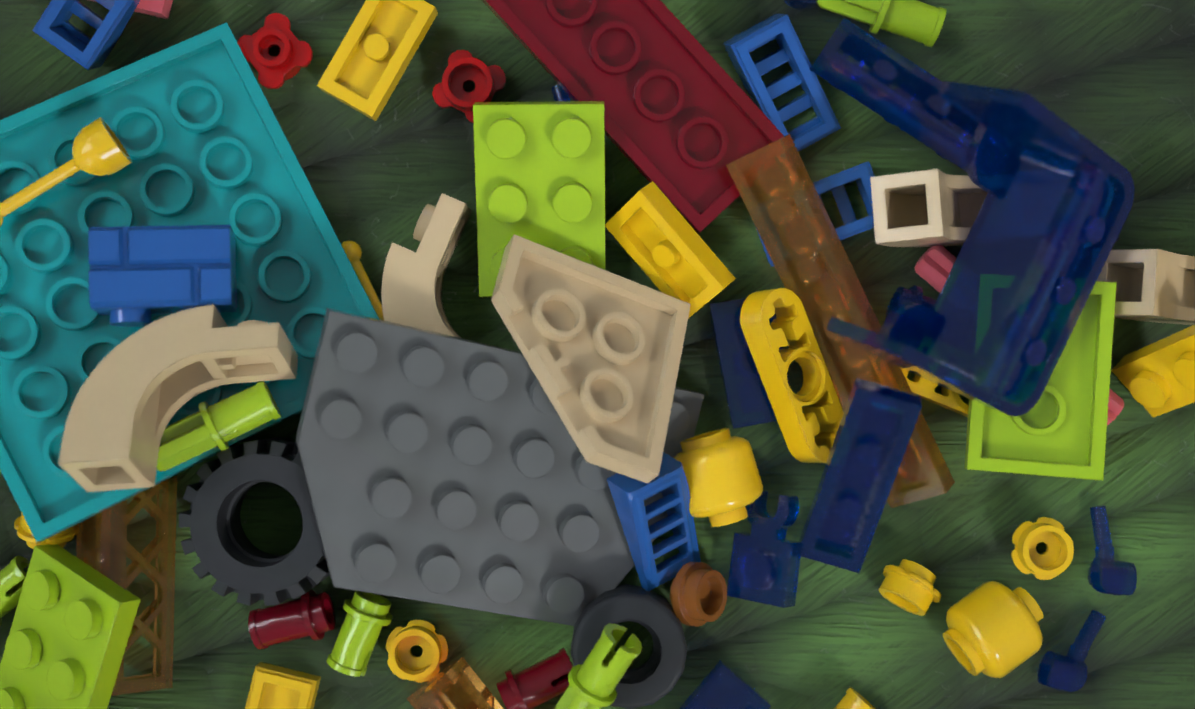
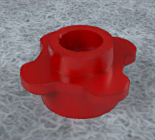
M280 13L268 15L262 28L253 35L241 36L237 42L247 62H251L259 72L258 80L260 84L268 89L282 87L285 80L294 77L301 67L308 66L313 58L311 46L307 42L299 41L290 30V20ZM272 46L280 48L278 56H270L269 49Z
M457 50L448 58V66L443 73L442 82L436 84L433 88V99L440 108L453 107L465 113L468 121L473 123V104L475 102H491L495 93L505 87V73L497 65L487 67L481 60L473 58L467 50ZM468 81H472L475 84V89L472 92H466L463 89L464 84Z

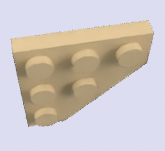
M514 234L505 247L491 302L586 462L648 484L660 472L691 304Z

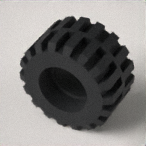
M283 437L243 442L244 444L231 446L217 453L218 459L205 462L196 472L201 478L200 481L188 485L183 496L184 500L191 502L190 510L179 513V527H190L191 538L181 541L184 554L187 555L196 551L201 562L192 567L193 571L200 579L212 575L217 581L211 590L222 597L231 592L238 593L237 603L252 605L258 600H264L265 606L280 604L287 598L292 597V599H295L305 594L330 575L297 442H292L290 438ZM269 481L282 486L292 494L301 509L303 517L302 535L296 548L286 555H272L261 551L249 541L243 531L240 517L242 502L249 489L259 482Z

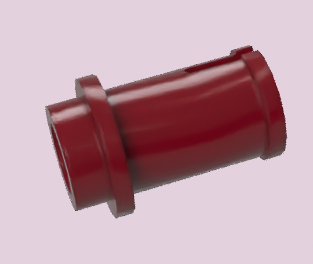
M312 589L303 594L301 599L265 609H254L248 615L249 633L254 646L258 650L268 648L270 645L310 636L315 641L321 640L325 637L326 631L335 628L336 623L335 611L329 595L326 592L316 594Z
M562 648L559 652L516 674L511 669L505 671L507 678L496 683L506 708L532 709L564 693L569 685L568 674L573 664L565 648Z

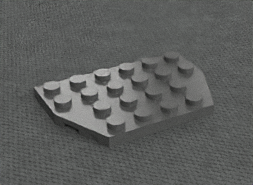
M326 309L296 435V442L334 587L571 626L575 625L587 604L603 592L616 589L635 565L606 480L617 473L586 462L521 351L335 309ZM675 386L664 453L674 457L682 451L680 442L694 437L704 398L703 394ZM659 492L644 500V505L647 506L662 498V493ZM667 511L648 520V526L667 517Z

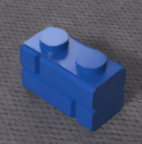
M230 225L89 227L90 308L99 315H109L111 326H146L152 323V314H174L179 311L208 305H215L220 315L221 312H237L236 240Z

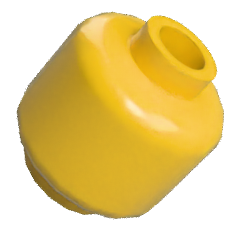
M729 428L713 430L682 440L680 442L682 451L673 458L681 462L684 468L690 491V514L696 518L709 517L711 527L725 526L747 518L748 513L745 506L756 501L763 492L762 481L749 441L738 436L731 437Z
M988 581L981 584L948 609L946 615L948 630L943 633V638L954 657L970 674L977 676L982 672L989 677L1002 678L1040 650L1043 637L1038 622L1043 619L1044 615L1035 599L1022 587H1017L1012 591L999 582Z

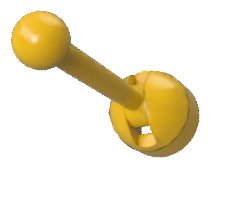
M100 117L83 127L73 141V159L0 203V226L3 223V217L80 170L92 175L109 176L131 164L132 160L109 125Z

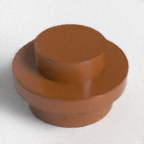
M686 563L678 571L671 584L670 601L674 613L681 623L688 626H702L707 622L717 620L725 609L727 602L725 579L720 572L713 570L706 563Z

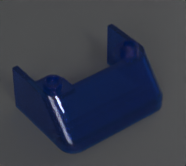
M943 81L938 94L979 123L966 152V169L971 181L988 193L933 309L916 302L900 304L887 316L879 334L831 317L826 329L900 368L1010 416H1020L1030 411L1036 405L1054 371L1131 210L1134 200V182L1130 172L1124 166L1028 93Z

